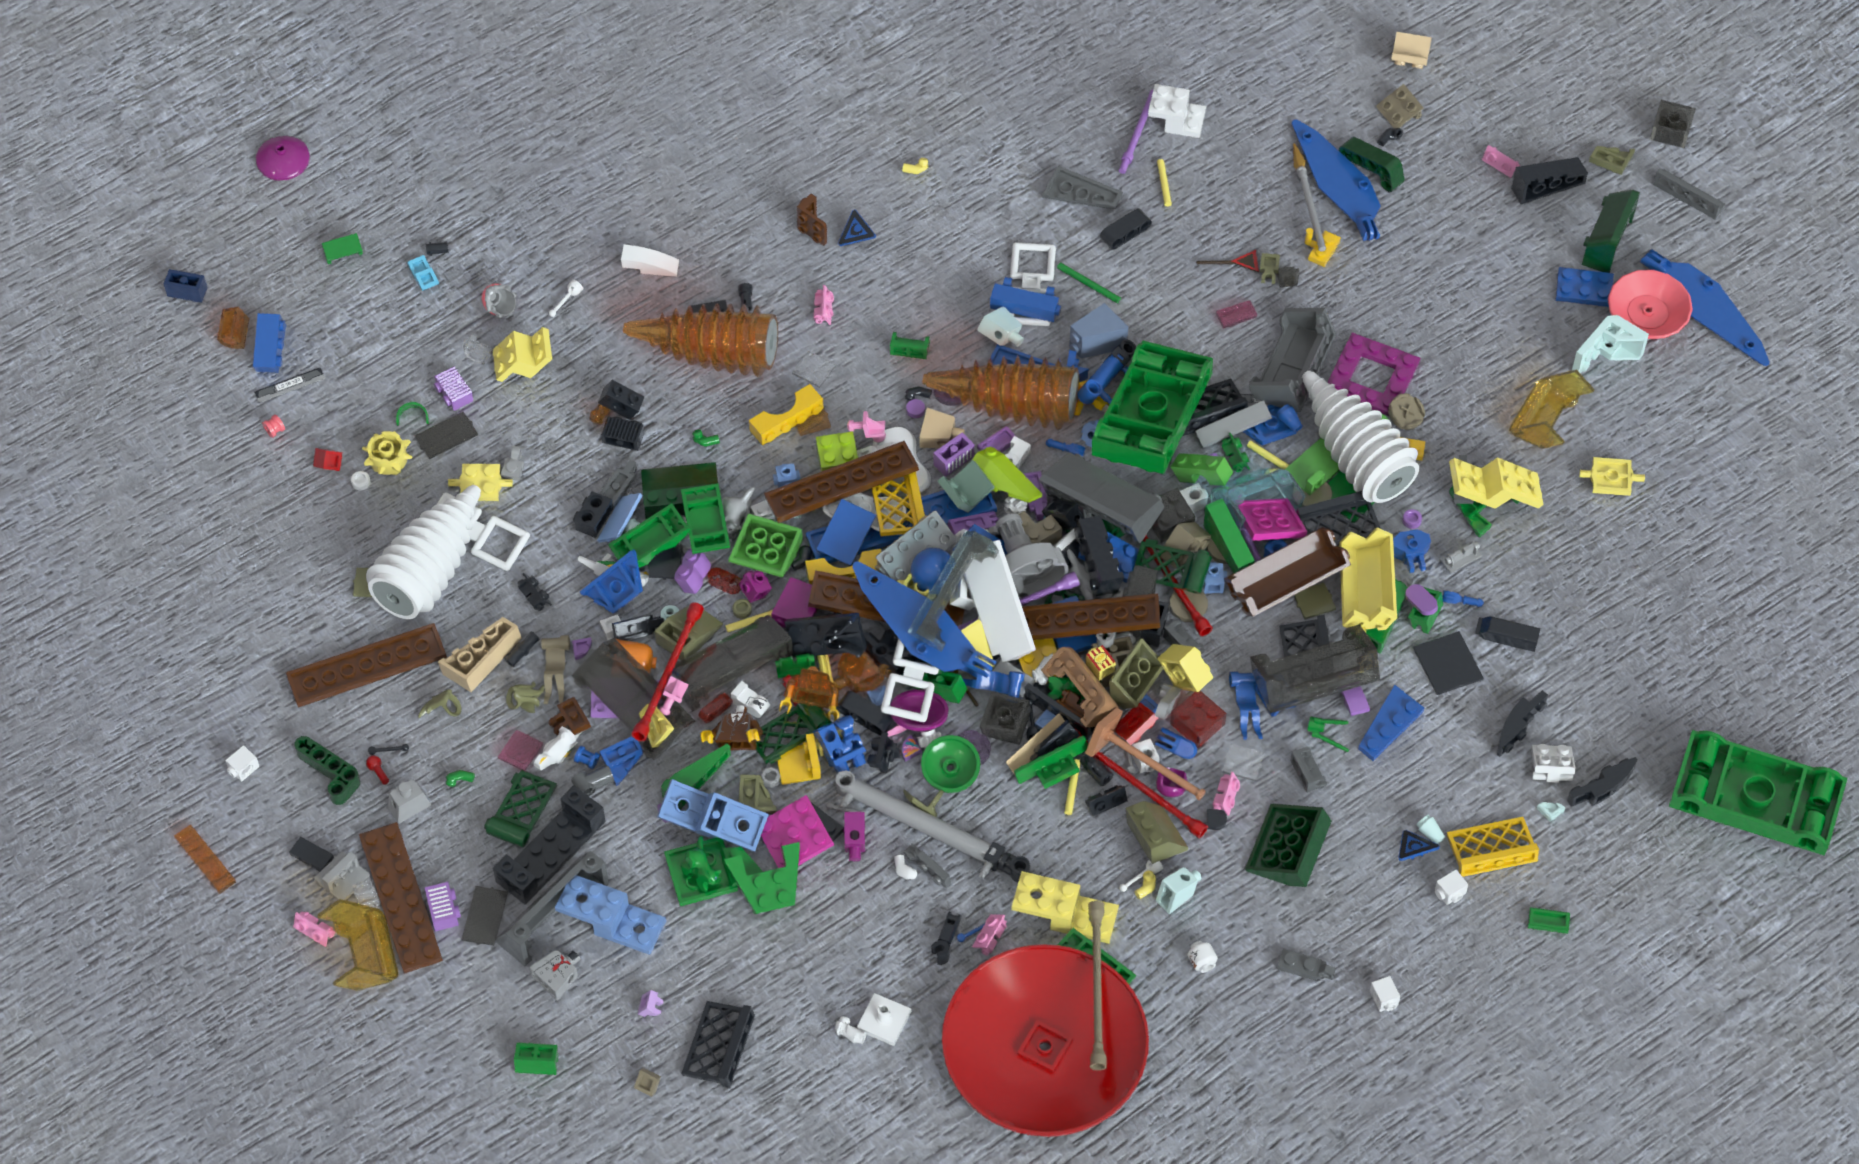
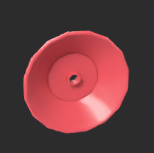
M1636 270L1623 275L1612 286L1608 296L1611 315H1619L1649 334L1648 339H1662L1679 333L1688 324L1693 310L1691 296L1683 284L1669 274L1655 270Z

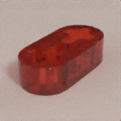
M718 567L708 571V582L711 586L732 595L741 591L739 586L741 579L737 575ZM720 575V578L713 579V576Z
M722 693L704 706L698 716L704 723H710L729 709L733 700L727 693Z

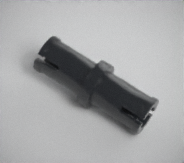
M531 631L521 643L515 645L516 648L505 658L507 664L515 667L523 656L529 654V650L540 640L539 637Z

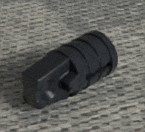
M1085 753L1080 759V763L1087 773L1100 786H1105L1113 778L1114 774L1095 756L1090 757Z

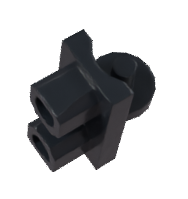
M882 732L881 737L872 738L871 748L873 751H877V754L868 755L867 763L870 767L879 768L881 773H887L889 762H894V758L901 756V750L897 748V743L888 738L887 732Z

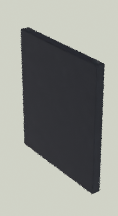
M1460 631L1413 647L1437 695L1484 679Z

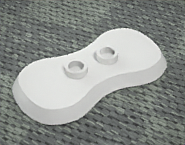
M903 427L890 428L885 430L886 438L883 442L878 443L873 440L874 447L889 442L899 443L905 440L919 467L916 475L920 493L929 488L931 475L919 461L916 454L915 436L908 429ZM903 477L894 479L893 481H895L898 484H901L904 481ZM890 484L888 485L890 490L894 492L896 488ZM899 491L896 494L900 497L907 496V494L903 493L902 491Z
M860 492L844 498V500L876 514L872 496ZM878 497V498H880V499H882L883 501H885L888 497ZM892 499L888 504L896 507L899 502ZM841 500L823 506L825 514L832 518ZM903 505L899 510L906 514V507ZM885 507L881 510L887 516L891 512ZM894 514L891 517L896 522H899L902 519V517H900L897 514ZM876 515V518L871 527L876 531H879ZM886 522L883 527L884 529H892L894 525Z

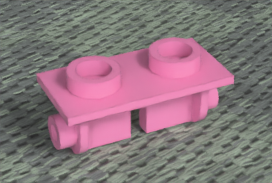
M1490 145L1487 146L1482 158L1484 162L1512 178L1516 167L1521 166L1518 164V161H1514L1498 151L1496 147L1493 148Z
M823 285V290L819 289L815 293L814 305L817 308H814V320L817 324L827 321L831 325L834 296L832 291H829L825 285Z
M1231 772V775L1225 774L1221 777L1217 791L1223 792V794L1216 793L1212 804L1213 809L1224 810L1227 816L1230 815L1231 808L1234 807L1236 792L1240 788V782L1234 772Z
M302 911L300 914L296 912L293 927L326 947L328 937L332 938L335 935L333 927L324 922L317 925L319 919L309 914V912Z
M990 914L972 947L981 948V952L984 955L988 956L989 953L991 954L997 944L993 937L995 936L997 939H1000L1007 927V921L1004 920L1005 915Z

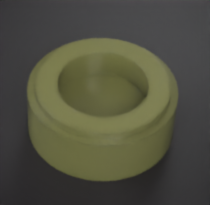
M739 599L732 606L734 616L739 619H745L752 613L751 603L746 599Z

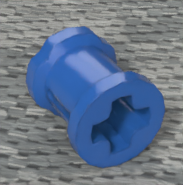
M580 746L575 754L574 761L586 764L593 770L599 761L600 754L597 752L592 753L586 750L584 746Z

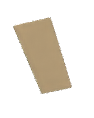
M1057 714L1006 761L1014 775V770L1031 762L1030 757L1034 754V749L1064 722L1060 714Z

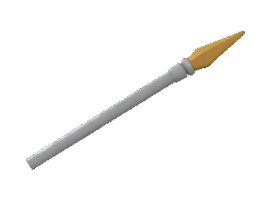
M1293 143L1294 168L1301 181L1318 249L1323 252L1326 250L1307 180L1305 159L1296 144Z

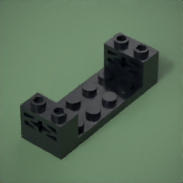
M575 785L560 798L562 810L515 859L506 854L493 867L496 883L525 905L606 822L603 806Z

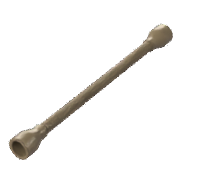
M1091 901L1088 903V915L1093 927L1094 1044L1090 1056V1068L1093 1070H1104L1107 1067V1057L1102 1044L1100 927L1104 916V903L1101 901Z

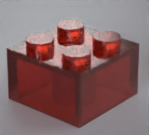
M1202 691L1194 692L1171 712L1170 725L1185 738L1193 741L1197 748H1199L1225 725L1227 713Z

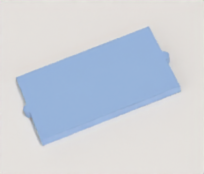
M631 493L621 497L597 540L599 543L616 540L622 535L643 496L641 493Z

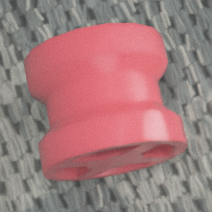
M276 414L269 421L265 420L262 422L265 431L271 438H274L279 431L283 432L285 430L283 422Z

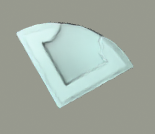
M1542 802L1536 808L1550 822L1565 811V807L1559 803Z

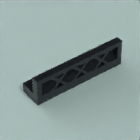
M1036 682L1033 686L1029 683L1025 686V699H1031L1034 702L1033 704L1044 712L1047 709L1054 715L1060 714L1064 721L1067 720L1074 728L1080 731L1086 740L1094 733L1096 727H1085L1080 721V717L1056 702L1058 699L1053 700L1048 696V693L1051 692L1049 689Z

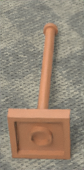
M1116 707L1096 725L1085 752L1087 755L1093 757L1111 741L1195 795L1197 800L1200 801L1206 792L1204 789L1200 790L1114 734L1123 711Z

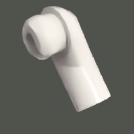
M896 855L894 857L898 876L907 880H913L917 877L916 869L905 865L903 855Z

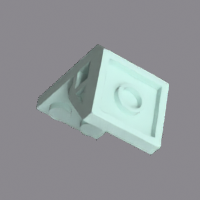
M1619 315L1607 316L1576 352L1571 373L1578 377L1582 371L1585 372L1588 369L1590 361L1592 359L1595 360L1599 354L1609 360H1639L1644 354L1649 334Z

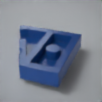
M631 736L599 751V754L604 764L609 766L614 777V783L617 786L642 757L644 751L638 740Z

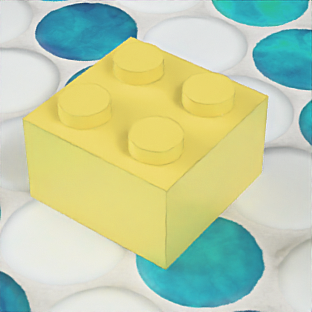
M1172 644L1157 658L1172 684L1180 689L1199 692L1214 678L1210 672V667L1203 661L1201 652L1196 647Z

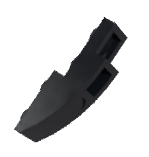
M1540 691L1530 702L1523 697L1512 709L1501 732L1497 749L1499 757L1505 752L1509 753L1513 749L1514 743L1518 740L1522 741L1526 737L1528 724L1533 720L1534 714L1538 711L1542 712L1547 706L1548 694L1546 692Z
M1626 758L1614 766L1608 765L1601 770L1598 779H1593L1582 787L1576 786L1571 789L1567 799L1570 807L1587 800L1594 806L1612 796L1630 778L1635 769L1637 758Z

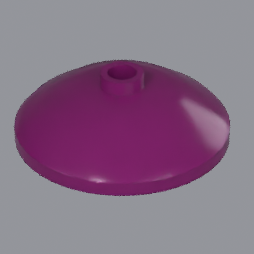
M292 136L271 138L260 146L256 154V164L259 171L265 177L279 181L297 177L307 168L310 161V154L306 144Z
M926 690L902 692L892 700L890 706L920 713ZM933 692L925 722L891 715V717L898 725L905 729L921 732L929 731L941 726L947 720L949 708L947 702Z

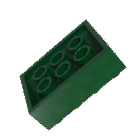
M716 462L642 469L641 478L645 518H650L671 503L680 515H685L681 489L717 484Z
M1271 803L1245 871L1288 886L1307 887L1332 822L1324 808Z

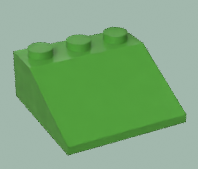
M748 513L728 562L783 578L796 558L803 542L802 529Z

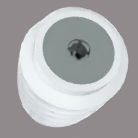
M1310 370L1302 375L1303 383L1309 392V398L1313 401L1312 410L1316 413L1314 421L1319 427V435L1325 440L1326 449L1331 452L1332 459L1338 463L1339 470L1345 473L1347 481L1353 484L1354 490L1356 492L1363 491L1364 500L1376 503L1389 501L1405 491L1419 473V465L1415 462L1418 451L1415 448H1408V439L1400 438V431L1395 428L1391 429V422L1389 420H1381L1382 414L1380 411H1371L1372 405L1369 402L1360 403L1361 398L1359 395L1347 397V389L1337 390L1335 384L1327 383L1315 372Z
M471 485L462 493L457 494L454 499H448L444 504L434 505L431 510L421 513L419 518L411 521L409 527L404 528L400 535L392 540L391 545L384 549L382 555L375 560L374 565L367 570L366 580L369 592L373 599L387 612L399 618L413 619L419 612H429L433 609L434 601L440 599L441 591L447 588L448 580L454 577V569L458 568L461 564L460 557L466 553L465 544L470 542V535L467 530H471L473 527L470 519L471 516H474V508L478 503L477 501L481 493L478 486Z

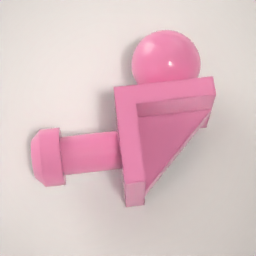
M867 411L863 413V421L854 422V420H849L847 423L850 432L855 429H863L865 437L872 438L875 442H883L886 438L885 420L874 421L869 418Z
M670 676L662 693L667 696L663 707L660 706L659 708L662 714L670 715L671 711L669 710L674 700L681 703L688 684Z

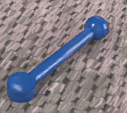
M985 924L965 934H958V942H964L966 937L982 930Z

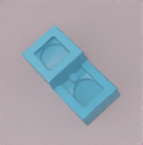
M424 255L407 262L412 275L422 291L439 284L432 267L430 268Z

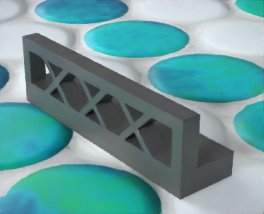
M1659 168L1656 172L1654 186L1714 220L1725 208V203L1665 169Z

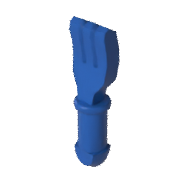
M1047 439L1045 442L1048 447L1084 456L1085 447L1079 444L1072 443L1066 445L1065 442L1062 443L1053 439Z
M1443 591V602L1457 604L1463 602V605L1468 604L1481 607L1484 604L1480 598L1467 597L1466 595L1462 597L1455 592Z

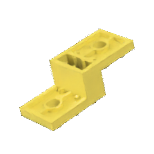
M1456 458L1449 461L1454 493L1494 509L1511 498L1536 508L1544 505L1539 477L1536 472L1500 458L1494 459L1482 468Z
M1021 871L1012 910L1051 919L1050 930L1067 934L1072 928H1075L1085 937L1093 940V927L1089 921L1088 903L1100 900L1080 896V885ZM1039 892L1042 896L1034 899L1031 897V893ZM1101 901L1104 903V916L1101 921L1100 937L1101 942L1109 944L1119 905Z

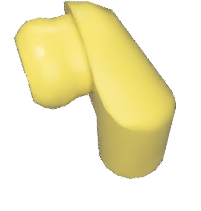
M920 158L919 163L916 165L904 163L902 172L919 174L927 170L929 166L928 160Z
M1148 870L1143 873V886L1134 891L1139 900L1155 890L1156 876L1152 871Z

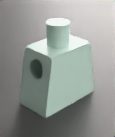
M1004 306L985 315L977 329L980 333L1001 346L1012 342L1018 347L1024 341V338L1018 334L1022 324Z
M1181 868L1166 877L1161 882L1156 902L1168 914H1171L1193 896L1197 882L1202 879L1200 873L1197 870L1189 872L1186 868Z

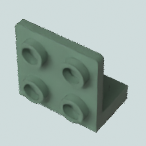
M974 460L965 466L954 478L948 479L942 476L938 480V483L957 508L968 513L995 488Z

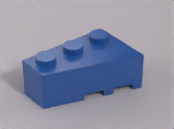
M258 313L253 359V368L256 372L278 373L279 367L282 366L281 355L284 347L286 323L280 314Z

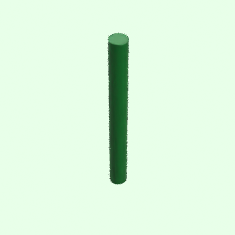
M1061 262L1058 264L1057 269L1117 304L1120 302L1121 297L1065 264Z

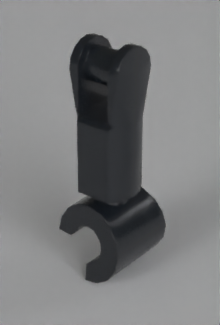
M950 911L948 912L938 941L931 945L932 954H937V965H944L950 959V945L960 924L961 914L957 916L953 915Z

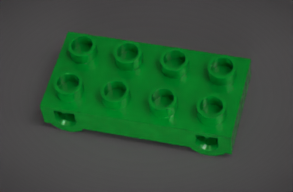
M1142 340L1135 349L1132 362L1104 417L1098 421L1092 438V456L1104 458L1113 463H1123L1142 468L1147 472L1164 474L1212 376L1213 358Z
M1692 730L1669 807L1825 856L1831 841L1848 778L1843 777L1831 768L1811 767L1727 741L1719 734L1711 731Z

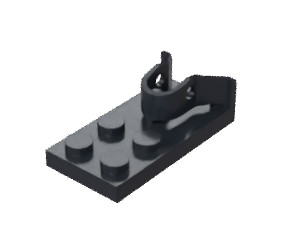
M859 613L792 618L785 621L793 658L807 653L810 655L814 654V656L850 653L858 658L867 649Z

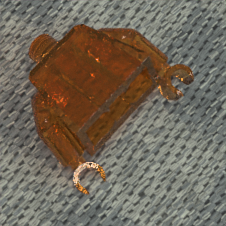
M866 652L858 658L850 653H842L838 662L839 677L833 683L839 691L846 686L855 693L859 691H874L884 681V677L888 678L892 671H886L889 666L885 664L878 668Z

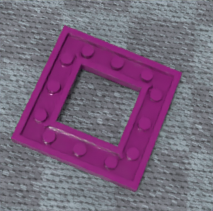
M1351 333L1327 383L1335 384L1337 390L1347 389V397L1359 395L1361 398L1360 403L1369 402L1372 405L1371 410L1380 411L1381 414L1389 416V404L1399 394H1405L1421 358ZM1361 357L1395 369L1384 393L1350 381Z

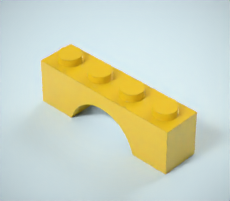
M811 384L795 392L796 402L788 412L775 415L763 411L748 420L750 432L762 446L772 442L779 435L787 433L796 425L804 423L806 419L819 414L824 409L823 398Z
M881 549L863 551L858 561L876 570L874 568L877 565L876 556L881 552ZM825 558L805 561L808 584H813L815 570L857 579L852 566L837 568L830 565Z

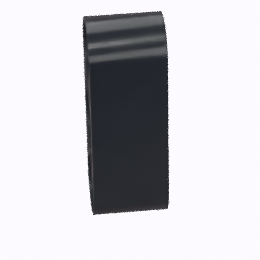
M1137 208L1104 228L1100 233V238L1112 250H1115L1146 231L1151 226L1152 220L1140 208Z
M847 691L836 705L837 710L844 716L850 715L856 723L880 736L882 732H886L894 721L890 714L881 711V707L853 691Z

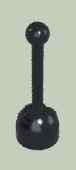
M1031 699L1026 700L1031 726L1026 731L1028 741L1041 730L1034 723L1032 709L1034 702Z

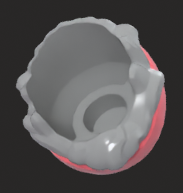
M491 284L482 293L483 306L489 313L498 318L509 316L516 308V293L510 290L511 287L508 285Z

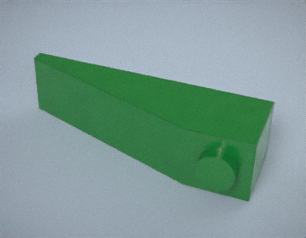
M941 670L936 675L924 672L922 680L934 684V693L941 696L945 701L960 703L968 689L960 674L943 672ZM910 686V687L915 688V689H917V690H926V689H922V688Z
M725 744L673 774L670 779H666L661 785L662 798H664L672 779L699 790L731 756L730 745ZM680 800L678 808L681 810L687 802Z

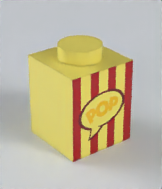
M1103 645L1098 648H1092L1086 654V665L1099 681L1115 672L1116 662Z

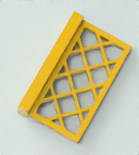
M916 472L902 476L904 481L901 484L892 480L884 483L882 486L879 485L871 488L880 536L905 534L912 528L902 525L906 520L912 523L914 527L925 516ZM889 484L896 488L893 493L885 489ZM899 491H902L903 493L907 494V496L904 499H901L900 497L896 496V494ZM881 492L889 496L885 501L878 498ZM892 499L899 502V504L896 507H893L888 503ZM903 505L910 509L907 514L899 510ZM884 507L891 511L888 516L881 512ZM894 514H897L900 517H902V519L899 522H896L891 517ZM886 522L894 525L892 529H884L883 526Z
M1524 817L1447 832V838L1459 866L1458 871L1462 877L1538 861L1539 848L1537 843L1534 844ZM1521 824L1522 830L1520 833L1511 829L1512 825ZM1500 829L1504 832L1500 837L1492 833V830ZM1479 832L1485 836L1482 840L1473 837V834ZM1507 833L1516 836L1514 842L1504 838ZM1460 836L1465 841L1463 844L1454 841V837ZM1490 837L1497 840L1495 846H1492L1485 842L1486 839ZM1519 839L1527 841L1529 845L1520 846L1517 843ZM1469 841L1478 844L1475 850L1466 846ZM1500 843L1510 846V848L1501 850L1498 846ZM1481 847L1491 850V852L1482 854L1479 850ZM1462 851H1465L1472 855L1471 857L1461 859L1460 854Z

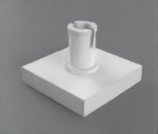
M874 993L857 1029L866 1032V1035L894 1046L911 1014V1008Z

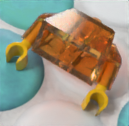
M811 666L808 669H801L800 675H795L787 682L783 695L785 699L781 701L779 711L782 705H786L788 707L787 713H789L792 707L790 699H793L792 702L827 709L830 706V710L826 715L830 719V714H832L834 721L839 718V712L836 710V707H838V688L830 681L827 673L819 672L816 667Z

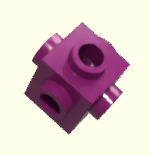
M758 570L746 572L739 583L741 591L750 603L766 598L772 589L767 577L762 571Z

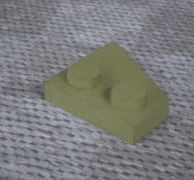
M1596 146L1589 158V162L1622 175L1634 156L1635 149H1629V152L1619 151L1617 147Z
M740 774L739 802L767 814L776 813L777 808L773 804L761 776Z

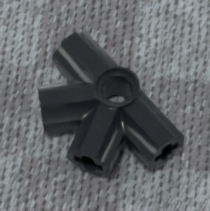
M885 630L880 641L871 632H864L867 645L865 652L873 659L874 665L877 668H882L888 675L891 673L903 675L905 667L893 664L898 637L893 630ZM904 646L901 659L911 661V654Z

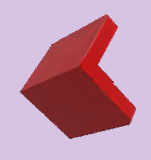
M315 448L313 466L340 471L343 452Z

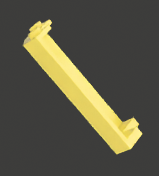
M1376 528L1367 538L1349 532L1339 542V547H1343L1348 551L1351 563L1350 566L1340 571L1342 625L1357 633H1365L1366 629L1378 628V631L1386 630L1397 619L1393 534L1380 528Z

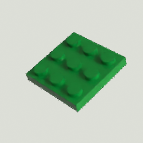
M716 837L703 841L704 852L707 855L710 867L722 871L716 884H708L706 892L700 890L694 874L685 875L681 869V863L685 859L687 850L697 848V843L664 851L680 907L738 891L737 886L731 887L720 852L725 848V844L722 839Z

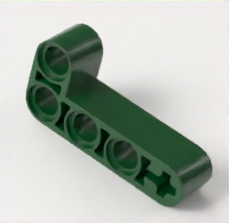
M1351 137L1339 147V152L1350 162L1379 175L1381 186L1387 192L1394 191L1405 181L1402 163L1396 156L1356 137Z
M301 736L296 739L294 746L298 758L330 778L332 781L328 785V793L331 802L336 805L344 804L360 786L361 781L357 769L307 736Z

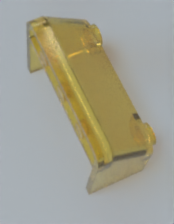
M1577 369L1541 378L1533 386L1510 425L1509 431L1515 437L1541 449L1562 445L1565 441L1553 429L1558 417L1564 408L1574 407L1578 403L1580 395L1593 393L1595 389Z
M338 899L317 914L318 918L333 921L335 932L349 939L355 967L333 981L334 986L359 991L390 983L398 977L397 964L386 918L381 910Z

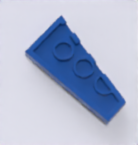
M1394 685L1362 739L1358 750L1374 761L1424 712L1425 708Z

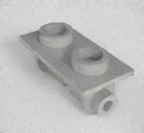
M1471 541L1440 558L1448 571L1452 573L1482 557L1478 551L1480 545L1477 541Z

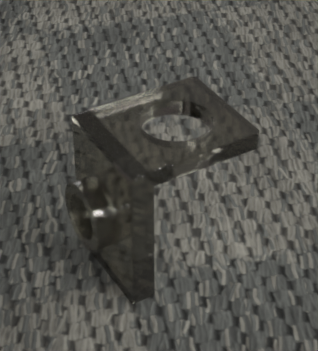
M1279 268L1276 275L1280 288L1298 286L1299 268Z

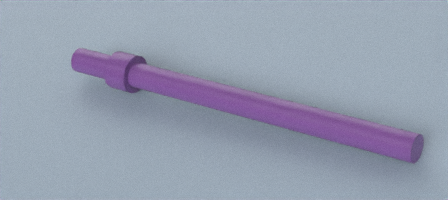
M1153 90L1149 93L1127 151L1123 153L1121 158L1122 163L1119 172L1122 174L1126 173L1128 165L1133 160V152L1148 117Z

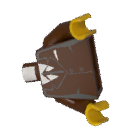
M739 705L736 707L735 713L723 715L722 721L713 730H704L700 735L701 742L708 741V743L712 744L713 740H715L718 748L728 744L730 745V751L756 750V740L760 741L763 730L758 721L754 720L750 713H747V707Z

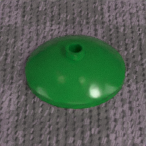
M946 735L933 740L926 747L921 759V770L925 780L936 790H943L944 793H957L969 788L977 779L980 771V757L974 745L965 738ZM951 765L954 769L949 771L947 767Z

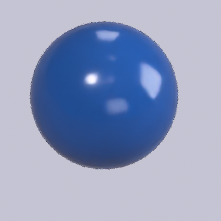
M924 549L914 557L911 563L910 573L914 584L917 583V587L923 592L927 589L929 594H936L940 590L944 592L953 584L956 578L955 561L943 549Z

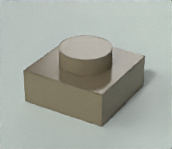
M642 1068L639 1071L634 1088L652 1097L655 1095L661 1076Z

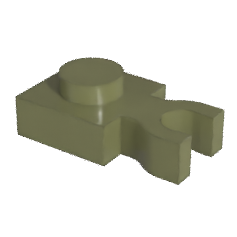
M1262 253L1260 272L1263 274L1261 283H1265L1266 278H1271V284H1275V274H1278L1279 254Z

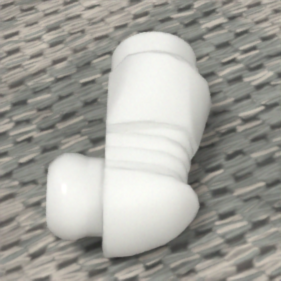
M1053 654L1044 657L1038 668L1032 670V677L1036 683L1044 685L1048 682V678L1041 669L1052 658Z
M840 1017V1020L836 1021L835 1025L837 1035L841 1034L853 1043L863 1044L866 1032L850 1026L849 1018Z

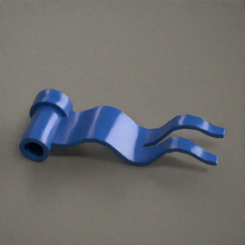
M969 668L959 669L977 678V680L963 679L965 685L976 689L1007 694V699L1019 701L1021 683L1024 682L1025 673L1010 671L1008 675L996 671H986L989 674L988 678Z
M1238 671L1229 672L1230 687H1235L1236 703L1240 710V728L1243 740H1247L1249 711H1251L1254 731L1259 739H1263L1260 729V710L1255 697V684L1258 681V673H1238Z

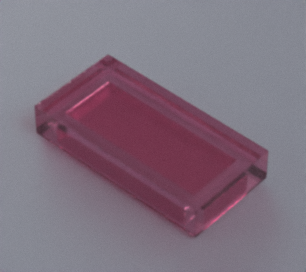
M1248 300L1216 311V316L1224 329L1257 318V312L1251 301Z

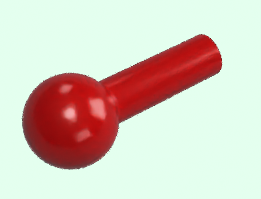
M376 755L369 756L366 760L367 768L376 773L383 785L388 784L389 779L381 768V759Z

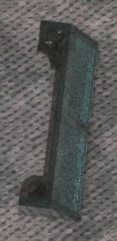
M976 531L964 532L908 629L907 633L942 652L946 643L941 638L943 630L939 628L937 621L972 560L974 559L982 563L985 558H996L999 550L991 539Z

